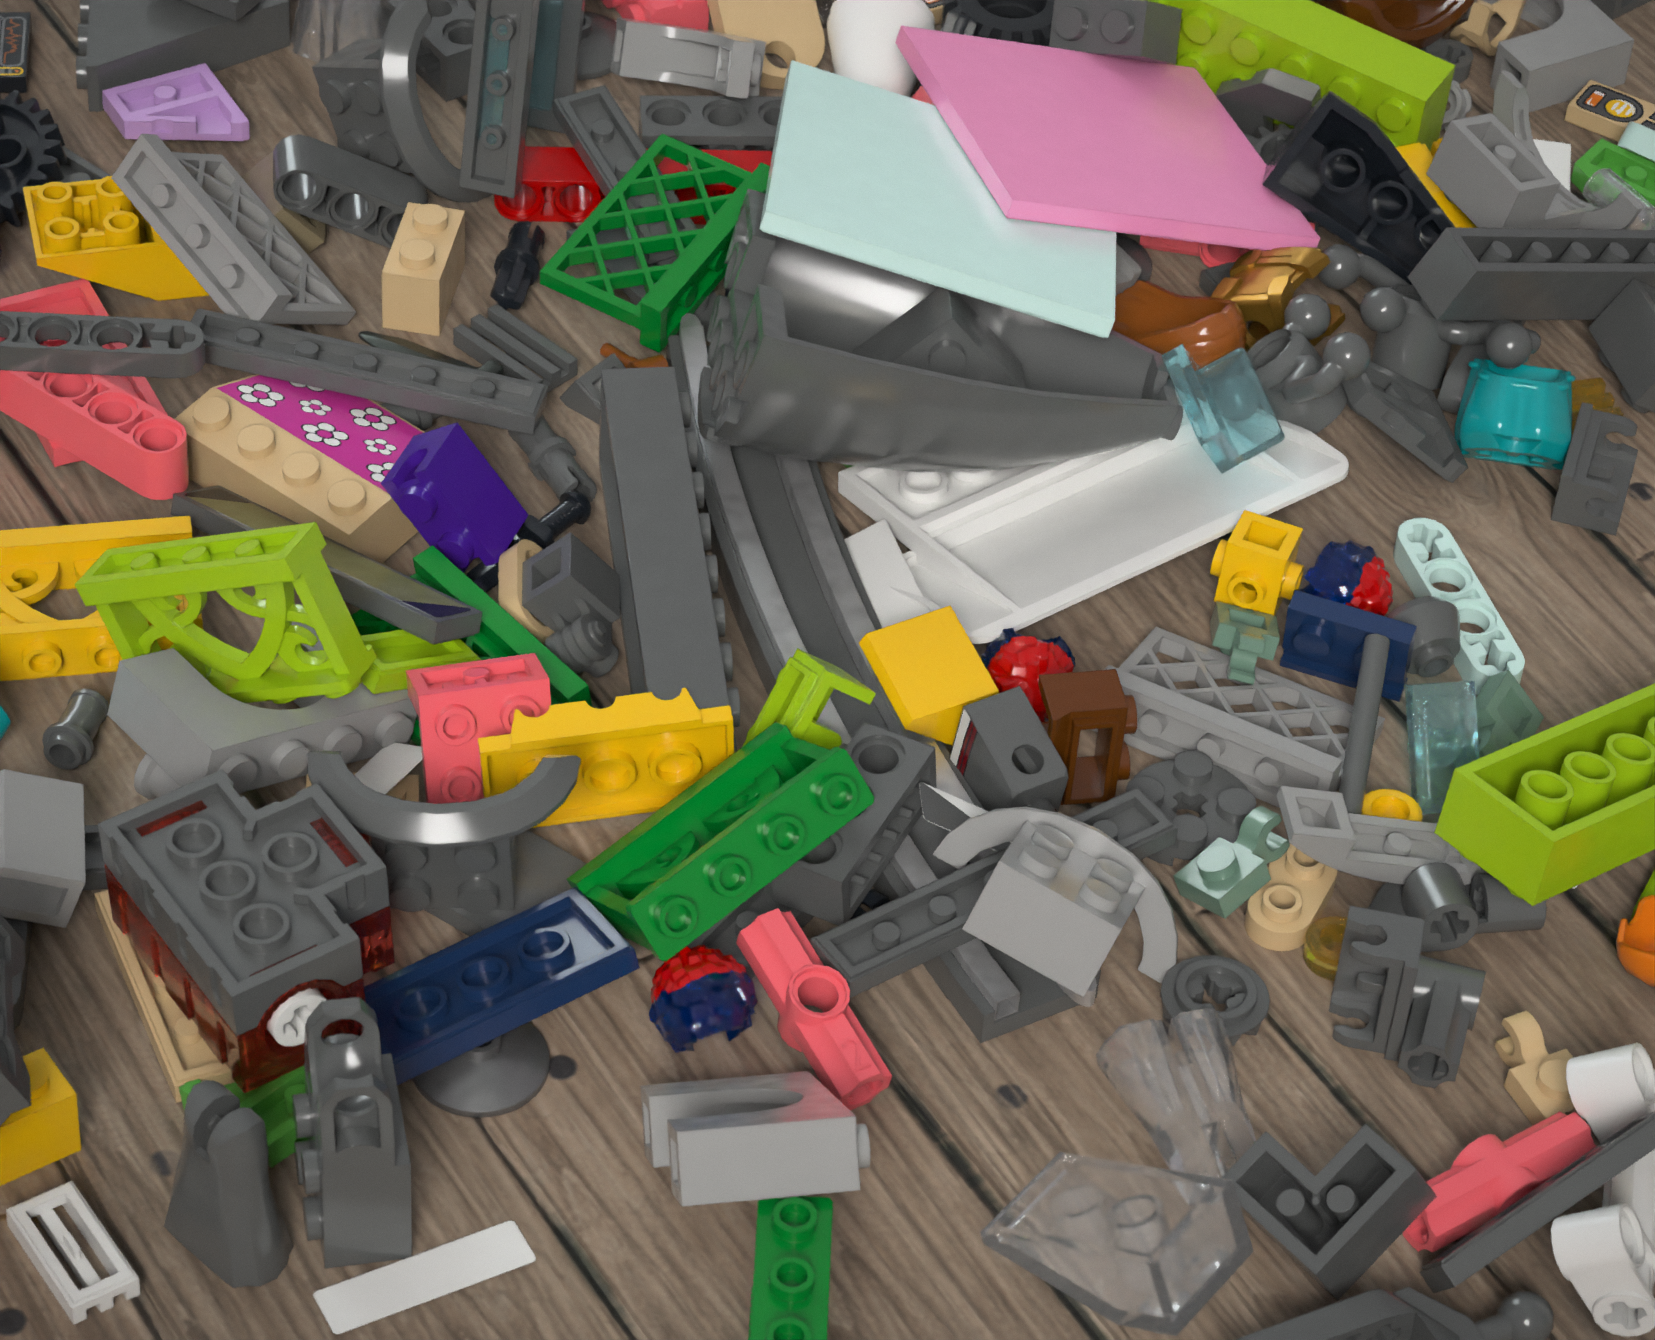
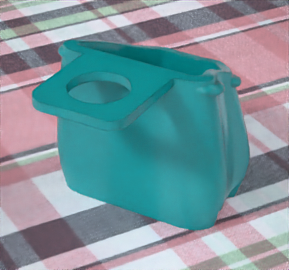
M1474 358L1473 361H1470L1468 366L1471 367L1459 406L1454 432L1455 440L1463 457L1534 468L1561 470L1572 439V382L1576 380V377L1571 375V371L1520 365L1517 368L1507 369L1498 367L1491 360Z

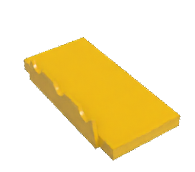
M685 687L682 688L679 696L671 700L658 699L652 692L616 696L614 703L603 709L589 706L586 700L549 705L548 711L539 717H527L520 712V709H516L511 734L478 738L484 798L514 788L534 772L546 755H576L581 758V765L575 787L557 810L543 822L532 828L656 812L734 754V729L731 707L728 705L698 709Z

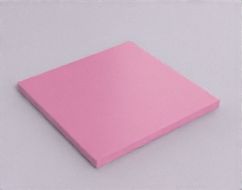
M908 26L900 27L895 44L1007 218L1254 250L1259 249L1262 251L1280 247L1317 248L1321 238L1302 212L1262 185L1267 165L1196 68Z

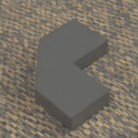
M1269 68L1256 72L1253 78L1242 81L1239 78L1222 82L1215 96L1244 134L1256 138L1258 127L1262 126L1271 133L1274 132L1273 119L1295 127L1321 99V90L1317 84L1274 68Z

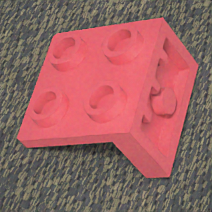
M535 653L406 670L408 696L419 717L426 803L444 804L483 799L478 738L511 734L516 709H520V712L527 717H539L548 711L549 705H551L550 681Z

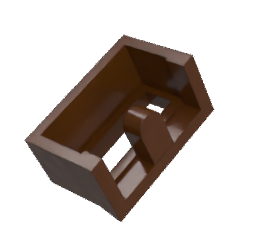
M1116 669L1039 675L1038 686L1049 722L1041 723L1064 762L1069 777L1060 805L1105 802L1114 798L1117 781L1128 780L1130 776V755L1128 746L1123 740L1124 734H1135L1137 730V708L1133 695H1124ZM1098 729L1094 756L1077 757L1080 731Z

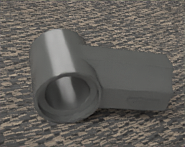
M1420 955L1418 973L1408 1013L1410 1017L1408 1025L1406 1024L1398 1063V1068L1404 1070L1410 1076L1412 1083L1436 1088L1441 1083L1456 1080L1467 1030L1472 1031L1486 971Z

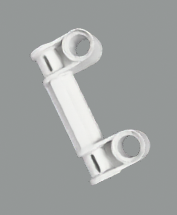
M1633 1043L1573 1057L1568 1061L1566 1080L1571 1101L1577 1113L1587 1121L1600 1143L1638 1117L1655 1111V1070L1647 1051L1641 1044ZM1655 1149L1604 1184L1601 1208L1556 1217L1551 1227L1553 1253L1562 1275L1568 1281H1571L1592 1313L1595 1322L1603 1330L1624 1337L1640 1336L1650 1332L1655 1327V1298L1653 1296V1286L1655 1283Z

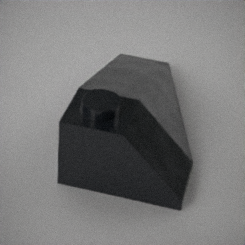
M1330 90L1298 122L1265 169L1262 185L1363 254L1378 260L1410 285L1413 284L1408 279L1409 274L1447 227L1456 228L1378 123Z

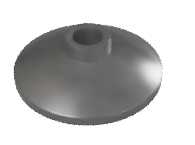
M528 1022L412 1078L425 1099L446 1112L472 1118L499 1116L519 1109L530 1102L541 1091L549 1073V1050L543 1036Z

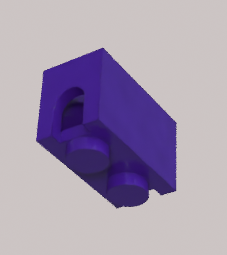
M458 422L413 436L381 482V485L429 546L433 545L463 573L472 560L478 557L485 566L498 563L500 555L506 551L528 517V513Z

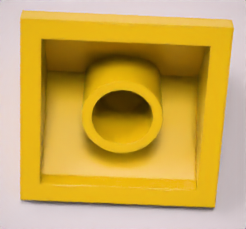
M951 605L866 633L858 642L904 728L914 733L953 746L963 706L999 694L998 688Z

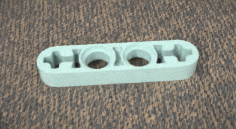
M1413 518L1405 521L1398 529L1393 558L1415 598L1434 596L1446 600L1457 607L1460 614V623L1475 624L1485 631L1482 633H1469L1460 630L1461 647L1459 653L1454 658L1453 664L1465 685L1472 693L1478 695L1489 676L1509 670L1520 684L1525 665L1523 653L1451 532L1443 524L1432 519ZM1432 552L1431 560L1428 561L1429 553ZM1445 582L1457 586L1461 591L1445 592L1436 589L1432 584ZM1486 655H1488V660H1487L1488 665H1484V664H1485V660H1486Z

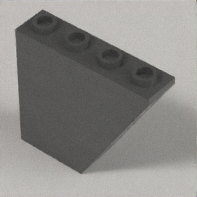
M80 0L81 23H78L79 56H76L77 89H87L89 112H100L104 110L102 90L204 63L207 64L212 72H216L290 46V0H262L237 22L220 17L213 12L182 0Z

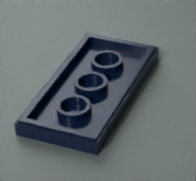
M573 887L339 999L360 997L375 1011L380 1032L381 1055L392 1054L396 1083L400 1085L639 969L640 966L635 949L576 887ZM352 1019L337 1020L347 1034L359 1037L362 1035L363 1025L360 1022Z

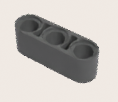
M291 135L282 139L275 146L273 152V191L280 205L390 249L408 202L428 204L427 189L416 178L305 135Z

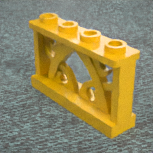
M190 516L0 530V681L117 672L119 661L123 659L98 610L83 619L57 620L31 608L29 605L42 600L52 590L76 588L75 583L107 549L193 538ZM184 595L174 596L179 600H183L176 607L180 612L188 608V601ZM202 612L193 621L201 629H203ZM165 636L157 639L161 650L169 649L173 645Z

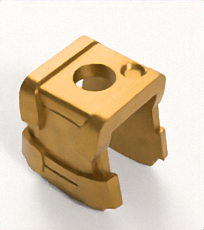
M1280 247L1266 251L1259 249L1248 251L1236 260L1229 271L1230 278L1224 277L1217 285L1211 297L1235 302L1244 314V321L1252 320L1249 331L1247 329V340L1240 361L1243 360L1249 349L1264 336L1282 329L1286 325L1284 313L1289 301L1293 297L1294 291L1307 278L1313 279L1331 263L1328 255L1324 254L1322 249L1314 247ZM1327 304L1331 313L1330 324L1325 333L1309 340L1313 346L1323 337L1330 336L1346 320L1345 313H1342L1340 305Z

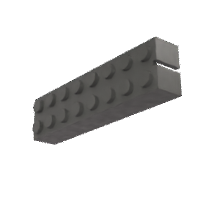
M675 366L601 369L598 463L613 570L620 575V620L631 694L652 692L658 699L671 700L679 696L682 688L686 687L698 709L730 705L733 727H739V691L737 687L727 688L726 681H732L733 678L730 642H719V637L725 636L723 598L712 599V593L718 592L716 555H705V551L711 549L709 513H698V509L704 508L702 471H691V468H697L696 432L685 431V428H690L691 425L689 391H678ZM734 735V753H735V752L737 751V744H736V738H735V735Z

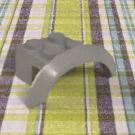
M1508 71L1500 72L1494 90L1493 113L1451 120L1426 173L1444 192L1446 198L1456 204L1478 228L1624 230L1633 224L1643 209V205L1628 190L1620 192L1617 199L1608 207L1600 208L1580 200L1561 185V182L1545 165L1534 143L1529 119L1530 95L1526 88Z
M1030 807L994 809L969 818L950 831L932 854L953 867L961 869L979 852L1005 842H1012L999 860L962 930L1083 998L1133 909H1135L1139 917L1144 941L1143 956L1137 970L1162 984L1165 975L1177 963V928L1172 907L1159 881L1132 852L1100 829L1058 812Z

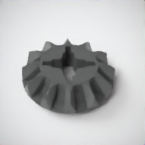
M1213 955L1188 958L1173 966L1165 975L1160 991L1163 1018L1176 1021L1179 1036L1193 1032L1200 1034L1205 1046L1214 1037L1223 1038L1230 1045L1234 1046L1242 1034L1256 1036L1263 1019L1267 1018L1270 1003L1268 989L1255 971L1236 960ZM1204 989L1208 997H1212L1217 1004L1226 1003L1224 1011H1216L1211 1003L1202 1004Z

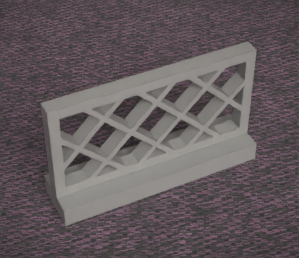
M141 134L111 179L225 314L268 324L347 325L356 313L354 308L223 155L171 152L158 135Z
M1157 626L1119 668L1108 665L1104 669L1117 670L1124 695H1133L1136 703L1137 730L1135 734H1124L1123 741L1127 745L1165 761L1175 760V757L1180 752L1186 750L1203 752L1211 758L1213 765L1219 766L1237 777L1255 798L1279 808L1276 794L1280 786L1336 792L1340 787L1349 733L1334 734L1330 726L1341 725L1350 728L1353 705L1256 666L1253 685L1230 680L1240 685L1218 687L1214 679H1227L1230 656ZM1161 652L1183 662L1161 664L1156 654ZM1195 681L1199 688L1177 690L1173 682ZM1272 702H1284L1297 707V709L1276 710ZM1252 704L1257 712L1234 713L1230 705ZM1380 716L1377 719L1374 742L1381 735L1385 718ZM1310 727L1314 735L1293 737L1288 729Z

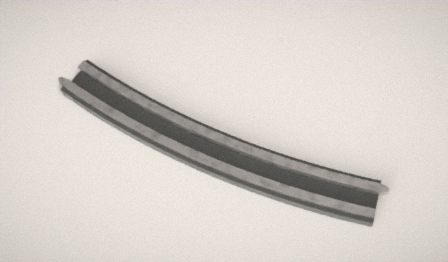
M685 314L680 321L679 335H671L668 338L666 360L668 367L675 366L678 391H689L691 425L690 428H685V431L696 432L698 451L697 468H691V471H702L704 480V508L698 510L699 513H709L712 555H716L718 573L727 598L768 696L776 684L778 674L785 667L789 657L793 658L797 648L841 668L874 691L876 695L869 705L834 689L817 722L828 726L841 736L842 744H849L862 724L866 722L935 747L937 789L984 809L962 773L950 760V753L944 743L904 728L858 643L866 633L881 629L882 626L871 605L842 536L817 462L721 444L704 439L701 436L698 426L700 375L704 366L712 369L713 367L707 365L710 346H706L703 325H701L700 320L694 314ZM922 813L872 888L892 901L959 870L932 855L950 831L926 821ZM990 848L985 849L970 859L966 866L997 851ZM978 938L923 963L933 980L955 1007L980 1044L1075 1006L1091 1007L1097 998L1101 972L1099 969L1083 998Z

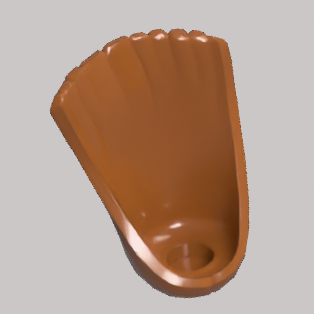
M1138 280L1133 286L1115 296V322L1112 330L1164 355L1170 373L1198 382L1216 380L1231 372L1240 361L1247 340V325L1244 321L1242 310L1239 309L1235 302L1214 297L1182 296L1143 280Z

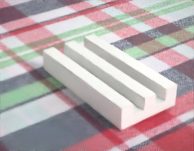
M69 1181L6 1209L8 1227L74 1325L86 1320V1310L95 1305L100 1313L114 1307L113 1297L119 1294H123L126 1300L140 1295L139 1277L73 1181ZM60 1205L65 1208L109 1273V1277L100 1279L81 1251L80 1246L66 1229L53 1208ZM36 1216L84 1287L83 1289L78 1290L30 1218Z

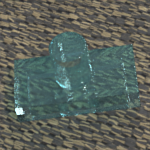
M1466 680L1405 685L1411 797L1416 800L1419 808L1421 807L1422 814L1441 813L1454 769L1479 759L1475 681Z

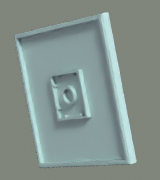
M791 60L785 78L759 229L762 232L1098 337H1109L1115 322L1116 232L1007 218L935 105Z

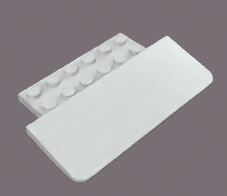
M1175 388L1179 405L1183 407V418L1176 437L1171 441L1159 438L1081 458L1001 470L908 472L854 465L838 472V492L876 523L885 519L894 537L911 550L904 553L903 556L923 597L894 587L891 588L931 612L951 605L972 644H982L1001 639L1232 532L1244 510L1267 516L1330 487L1347 477L1349 462L1337 449L1311 431L1287 421L1277 420L1263 411H1259L1258 415L1247 423H1231L1221 417L1219 413L1212 415Z

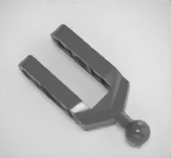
M1410 1287L1393 1293L1384 1289H1375L1236 1340H1546L1554 1328V1314L1550 1304L1539 1294L1531 1291H1517L1502 1301L1496 1315L1474 1323L1470 1317Z

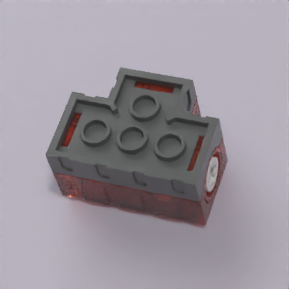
M222 769L98 823L114 923L123 934H128L133 942V948L155 977L159 976L163 980L167 993L186 1018L194 1021L201 1038L220 1063H225L228 1066L233 1080L243 1093H247L304 1066L305 1024L315 1008L322 1001L360 997L366 1003L363 975L370 971L374 973L395 963L387 867L318 783L296 792L295 796L282 802L275 801L255 810L245 796L241 797L237 793L233 781ZM352 1019L336 1020L322 1030L321 1036L323 1039L337 1034H353L360 1037L363 1025Z

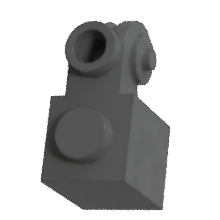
M570 532L523 562L522 606L555 632L545 640V646L577 675L584 671L597 678L605 675L612 669L619 655L618 648L612 644V624L620 618V575Z

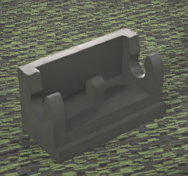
M1582 402L1561 474L1551 520L1616 536L1638 449L1624 443H1613L1606 435L1610 432H1618L1624 436H1635L1638 427L1632 420L1623 416L1594 410L1593 404Z
M1350 905L1329 1012L1345 1018H1358L1365 1022L1367 1026L1361 1029H1354L1347 1025H1335L1332 1034L1335 1041L1347 1047L1385 1054L1384 1059L1398 1061L1419 968L1425 919Z

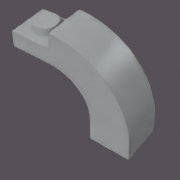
M617 17L610 72L623 77L687 85L712 90L728 97L748 99V96H759L766 42L726 33Z

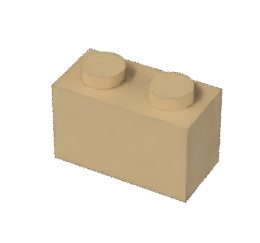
M408 202L382 270V328L440 336L465 267V210L445 208L437 204Z

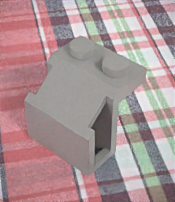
M3 769L0 771V914L7 918L66 928L86 883L84 785Z

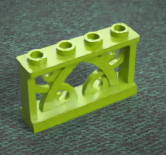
M316 522L107 549L75 583V587L85 606H96L123 660L162 651L157 639L165 636L173 643L170 648H174L213 686L231 698L243 703L272 700L275 704H284L300 697L325 695L326 698L334 699L345 696L360 685L361 677L377 658L372 645L364 644L321 554L322 549L327 544ZM254 586L255 594L250 596L243 592L241 588ZM294 588L302 602V605L295 604ZM217 591L226 602L241 612L265 618L261 636L251 653L222 642L193 623L205 608L207 592ZM184 595L188 601V608L181 612L176 607L183 600L175 598L174 596ZM292 621L306 624L315 629L324 650L304 652L300 643L314 647L319 640L308 629L292 625Z

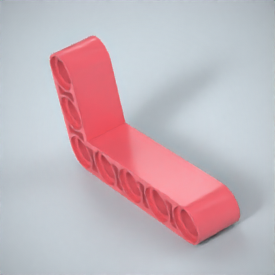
M0 337V342L5 340V338ZM44 342L40 343V345L51 347ZM0 370V411L141 496L152 500L173 499L174 493L184 492L188 488L187 433L185 427L177 420L100 375Z

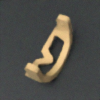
M1483 0L1476 1L1472 5L1468 20L1457 25L1450 33L1449 39L1460 41L1471 47H1477L1486 56L1496 55L1498 42L1510 39L1515 32L1526 0H1499L1492 5ZM1497 13L1506 24L1489 43L1487 33L1491 16Z

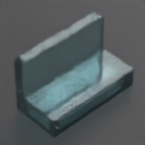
M1183 344L1161 355L1199 444L1221 473L1232 469L1284 440L1283 430L1251 359L1244 348H1238L1201 369Z

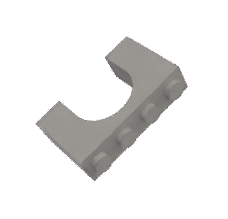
M1483 0V1H1485V2H1487V3H1489V4L1492 5L1493 3H1495V2H1497V1H1499V0ZM1526 0L1520 19L1536 25L1541 30L1498 42L1490 87L1495 90L1501 71L1510 72L1526 88L1530 95L1529 112H1533L1572 100L1590 79L1611 88L1625 83L1634 39L1590 0ZM1472 6L1462 19H1466L1469 17Z
M292 621V625H298L308 629L319 640L315 632V629L306 624ZM320 640L314 647L300 643L304 652L324 650ZM174 648L119 661L107 713L181 787L223 769L233 781L238 794L305 776L308 774L307 754L311 751H341L345 764L374 757L382 748L393 743L409 745L417 717L407 689L373 694L363 683H360L351 693L339 698L330 699L326 698L325 695L297 698L293 701L300 707L298 709L277 710L249 705L231 698L218 690Z
M808 1071L640 1086L645 1157L653 1168L670 1166L672 1194L682 1207L860 1190L859 1169L869 1168L870 1141L866 1124H856V1116Z

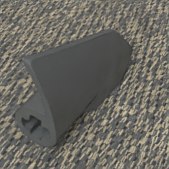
M1434 862L1414 870L1406 879L1405 884H1383L1368 909L1425 919L1421 952L1456 949L1466 944L1475 934L1541 930L1545 923L1547 906L1546 900L1531 906L1525 900L1513 895L1505 885L1489 873L1476 874L1472 884L1464 885L1460 874L1454 867L1447 863Z

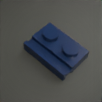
M1295 590L1287 609L1282 645L1284 651L1280 660V666L1356 689L1365 637L1369 634H1380L1390 640L1381 697L1400 702L1407 685V672L1411 663L1417 626Z

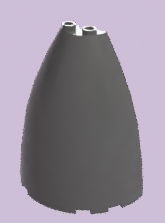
M747 189L725 259V263L728 265L724 278V288L730 290L728 297L718 295L715 299L706 341L711 342L707 365L713 367V369L704 366L700 375L698 426L704 439L802 460L908 472L1001 470L1062 461L1159 438L1171 441L1176 437L1183 418V407L1179 405L1175 393V381L1168 379L1169 370L1165 356L1112 329L1108 338H1102L958 293L1021 361L1026 389L961 378L853 354L854 349L940 287L762 232L759 228L765 193Z

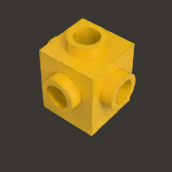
M1244 510L1228 541L1220 540L1212 560L1210 574L1219 577L1214 602L1219 601L1275 615L1283 599L1291 600L1295 590H1299L1305 566L1295 563L1303 528Z

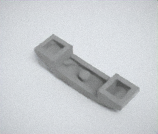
M1280 786L1276 794L1289 843L1307 856L1333 869L1366 879L1394 884H1405L1406 879L1414 870L1434 862L1447 863L1454 867L1460 874L1464 885L1472 884L1476 874L1487 873L1474 862L1465 859L1457 849L1435 834L1436 823L1348 813L1343 794L1339 792Z

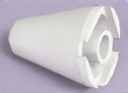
M836 0L832 5L827 21V33L834 74L910 97L918 78L895 42L901 26L935 30L934 14L922 0Z

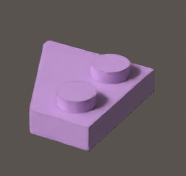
M206 63L102 90L103 109L125 139H138L141 134H155L161 140L245 141L250 139L249 120Z

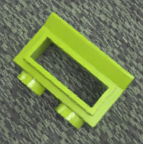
M797 648L793 658L789 657L785 667L778 674L776 684L757 720L749 729L743 746L777 722L786 725L793 737L830 750L833 747H839L842 744L841 736L828 726L817 722L833 690H839L869 705L876 693L841 668Z

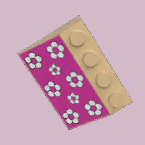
M254 374L212 387L174 418L185 427L187 433L189 479L203 488L220 485L299 524L316 522L322 535L380 563L387 560L418 532L381 485V482L413 436L425 432L371 399Z

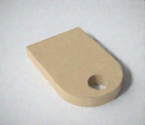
M707 0L714 32L766 42L765 53L776 54L786 62L788 68L776 67L769 62L764 54L761 87L783 90L791 60L815 68L820 63L825 51V36L815 0Z

